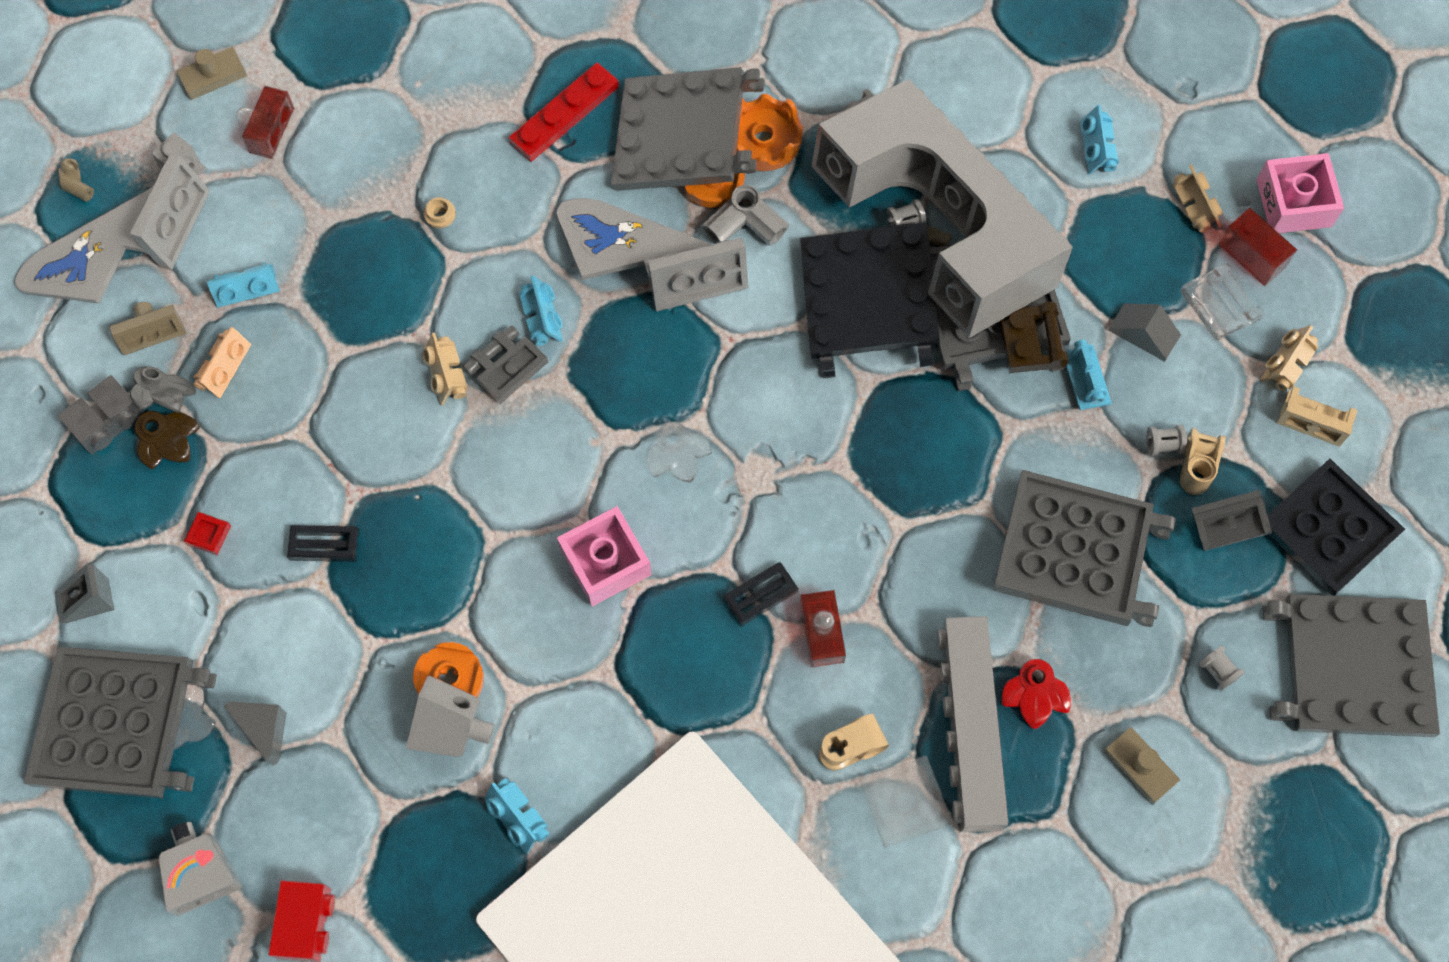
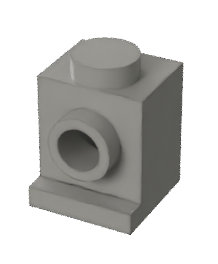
M172 133L151 153L160 169L164 166L169 154L180 155L197 176L206 170V167L199 161L193 147L176 133Z

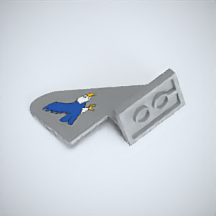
M169 154L152 188L36 252L24 263L17 273L15 285L22 293L28 295L100 303L126 249L148 253L161 268L172 270L210 190L180 155Z
M579 198L567 200L557 208L558 221L582 280L645 265L651 283L656 311L748 289L746 249L742 237L710 244L595 199Z

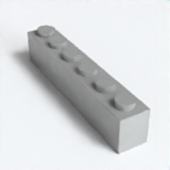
M987 616L946 618L942 629L937 630V645L939 650H944L945 663H940L941 683L947 684L948 697H943L944 717L950 718L951 731L946 732V744L948 752H953L955 766H950L949 768L951 787H957L958 801H953L954 823H960L961 833L1003 831L1008 826L988 619Z

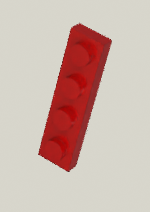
M597 62L509 137L510 144L530 162L534 161L618 89V79Z

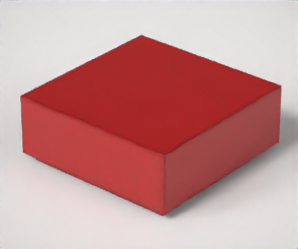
M198 512L185 537L184 543L187 546L218 556L231 525L227 521Z

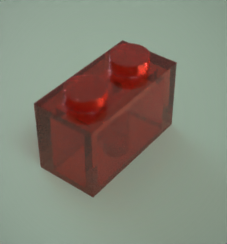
M1251 208L1247 209L1227 227L1218 244L1264 286L1270 283L1288 266L1297 252V249Z

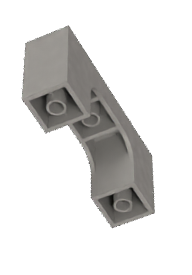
M909 79L819 123L812 168L849 208L886 188L893 186L911 187L925 194L966 237V239L939 253L928 294L968 338L1058 288L1073 248L1065 236L1061 235L1048 222L1042 213H1039L1030 204L1024 194L1019 192L1006 179L1005 175L987 160L983 152L978 150L965 137L964 133L945 117L942 110L938 109L925 96L924 92L918 89Z

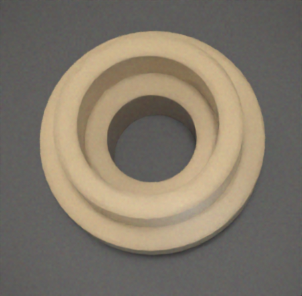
M436 197L431 199L426 205L424 216L430 226L445 228L455 220L456 210L449 200ZM439 212L446 213L443 216L436 217V214Z

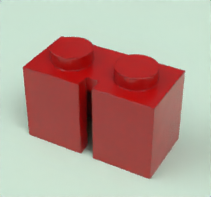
M281 880L268 956L280 960L321 961V955L326 954L329 946V932L325 931L324 925L327 922V916L331 917L333 915L335 907V895L331 894V888L325 884Z

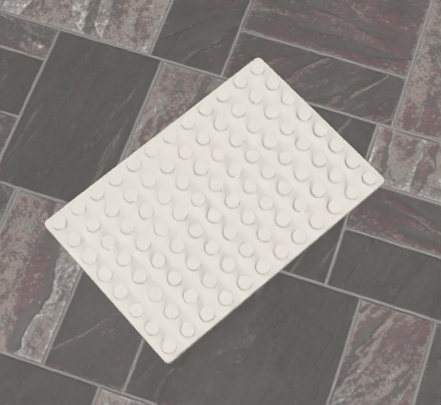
M696 732L687 733L482 910L476 918L479 926L509 962H900Z

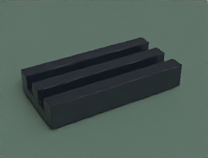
M290 525L287 558L289 561L357 562V538L359 537L360 530L358 526ZM297 536H349V541L297 540ZM296 548L348 549V551H303L296 550Z
M780 561L723 595V600L728 604L730 611L736 616L738 623L742 627L798 593L799 588ZM778 573L781 575L780 579L737 604L735 602V599ZM787 584L788 587L746 613H742V610Z

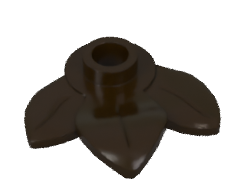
M157 411L143 413L135 423V431L140 439L137 449L140 460L152 470L160 464L163 458L179 463L189 462L191 451L186 437L197 432L200 429L199 424L191 416L181 412H173L167 415ZM149 422H156L159 427L156 431L149 432L146 430V425Z

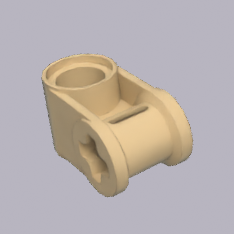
M1191 428L1187 437L1186 452L1180 475V485L1185 492L1191 495H1200L1207 491L1218 473L1219 462L1225 446V436L1213 437L1198 433V429ZM1193 471L1201 473L1204 479L1196 477Z
M868 714L827 734L822 741L819 758L825 768L837 771L858 761L880 754L889 747V744L874 714ZM831 746H834L836 750L843 749L841 756H838L836 752L830 753Z

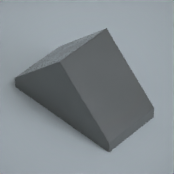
M1124 303L1108 331L1164 362L1181 336V333L1161 305Z
M86 564L55 591L60 623H70L114 610L109 579L93 564Z
M231 701L225 704L226 710L262 756L273 766L278 763L287 713L279 705Z

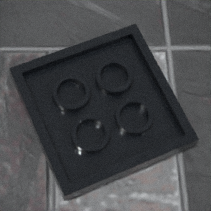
M1330 458L1267 515L1272 531L1268 535L1332 596H1335L1405 530L1395 518Z

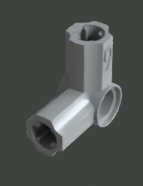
M750 185L737 187L733 191L731 199L702 226L708 237L717 244L729 240L746 224L769 246L776 244L789 228V224L760 198L756 188ZM742 201H749L753 205L743 208L738 204Z

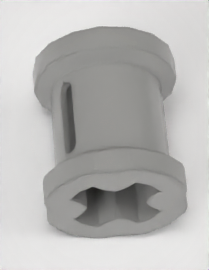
M918 199L912 200L909 205L897 209L890 207L886 210L890 227L926 222L924 208Z
M1176 425L1175 428L1171 429L1148 427L1146 445L1149 455L1157 456L1158 452L1169 451L1185 454L1187 435L1184 426Z
M1222 645L1198 664L1201 668H1206L1219 683L1217 688L1220 691L1226 689L1245 673L1242 668L1238 669L1224 653L1226 649Z

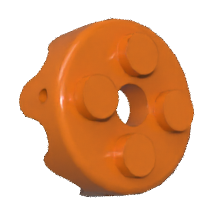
M761 94L756 100L746 102L742 98L737 152L751 150V159H756L757 161L756 171H773L789 164L797 156L801 148L803 125H801L795 103L788 98L784 101H779L769 94ZM765 131L770 133L772 138L767 141H761L756 138V134Z

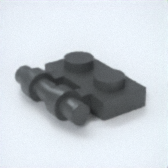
M510 325L503 332L498 331L492 336L493 341L481 351L477 349L470 355L471 360L463 366L470 376L479 369L484 370L477 377L478 383L499 404L505 401L548 363L547 357L527 337H523L516 344L512 342L519 336L518 330L513 325ZM501 350L506 352L496 362L493 363L491 361Z

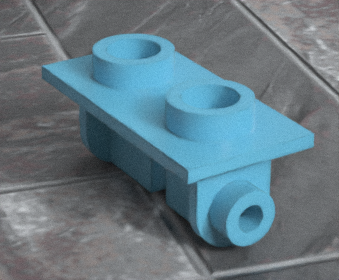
M1097 105L1081 120V132L1083 134L1085 158L1089 174H1092L1099 167L1104 168L1106 172L1114 171L1119 163L1116 144L1106 142H1112L1115 139L1112 117L1107 112H1102L1101 105Z
M265 262L262 265L244 269L242 273L236 271L220 276L217 274L214 275V279L207 281L217 308L280 292L275 279L273 264L266 265Z
M532 275L530 276L532 284L523 285L521 287L522 291L519 293L525 315L529 316L536 313V316L526 320L531 340L535 341L538 346L547 344L550 337L562 342L563 338L560 329L563 327V324L553 305L555 300L554 292L548 283H544Z
M1086 340L1075 342L1074 349L1066 350L1069 360L1066 368L1079 410L1111 405L1112 402L1094 346L1087 344Z
M506 778L498 785L495 783L491 784L484 798L488 811L493 817L500 819L506 827L508 836L513 844L518 847L520 846L525 854H528L536 840L540 843L550 835L547 831V823H545L534 807L525 813L521 812L520 809L526 806L529 800L514 781L510 782Z

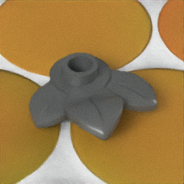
M142 367L134 373L133 382L135 386L130 392V397L139 409H145L155 402L172 411L180 412L184 396L195 395L196 389L190 381L181 376L165 374L156 367Z

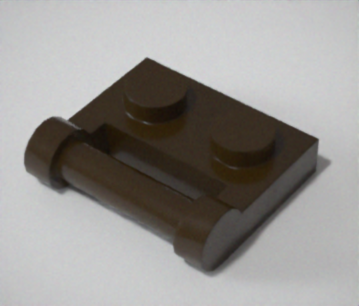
M1045 302L1039 306L1024 307L999 321L1009 374L1058 369L1069 364L1067 352L1063 351L1056 318L1059 315L1057 303ZM1044 320L1050 349L1049 355H1041L1035 321Z

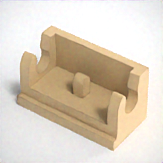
M1293 386L1292 390L1289 389L1277 424L1340 447L1351 435L1357 409L1350 407L1349 411L1346 410L1344 412L1298 395L1300 390L1298 387Z

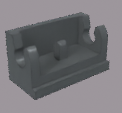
M1260 490L1192 508L1204 551L1272 533Z

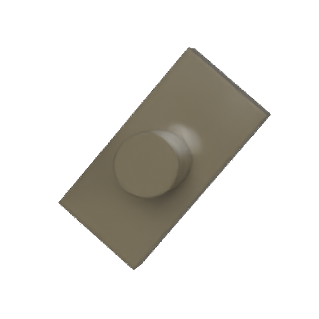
M234 47L213 54L209 49L199 50L195 55V63L176 70L191 100L247 76Z
M139 302L133 307L135 318L110 326L111 334L124 356L186 334L184 324L173 304L154 311L150 303Z
M1132 727L1128 728L1103 751L1152 805L1180 781V778L1159 757V754Z

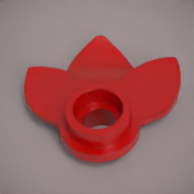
M1031 659L1022 665L1018 676L1008 680L1004 685L1002 705L1006 707L1020 706L1021 714L1026 723L1031 728L1037 729L1047 721L1052 709L1061 713H1069L1071 709V695L1067 685L1054 677L1053 668L1049 663L1041 659ZM1035 670H1040L1043 674V679L1039 683H1035L1032 680V673Z

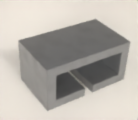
M112 375L87 392L95 402L92 407L81 397L57 415L91 455L98 450L106 448L112 439L123 430L133 427L138 417L144 413L133 403L130 395Z

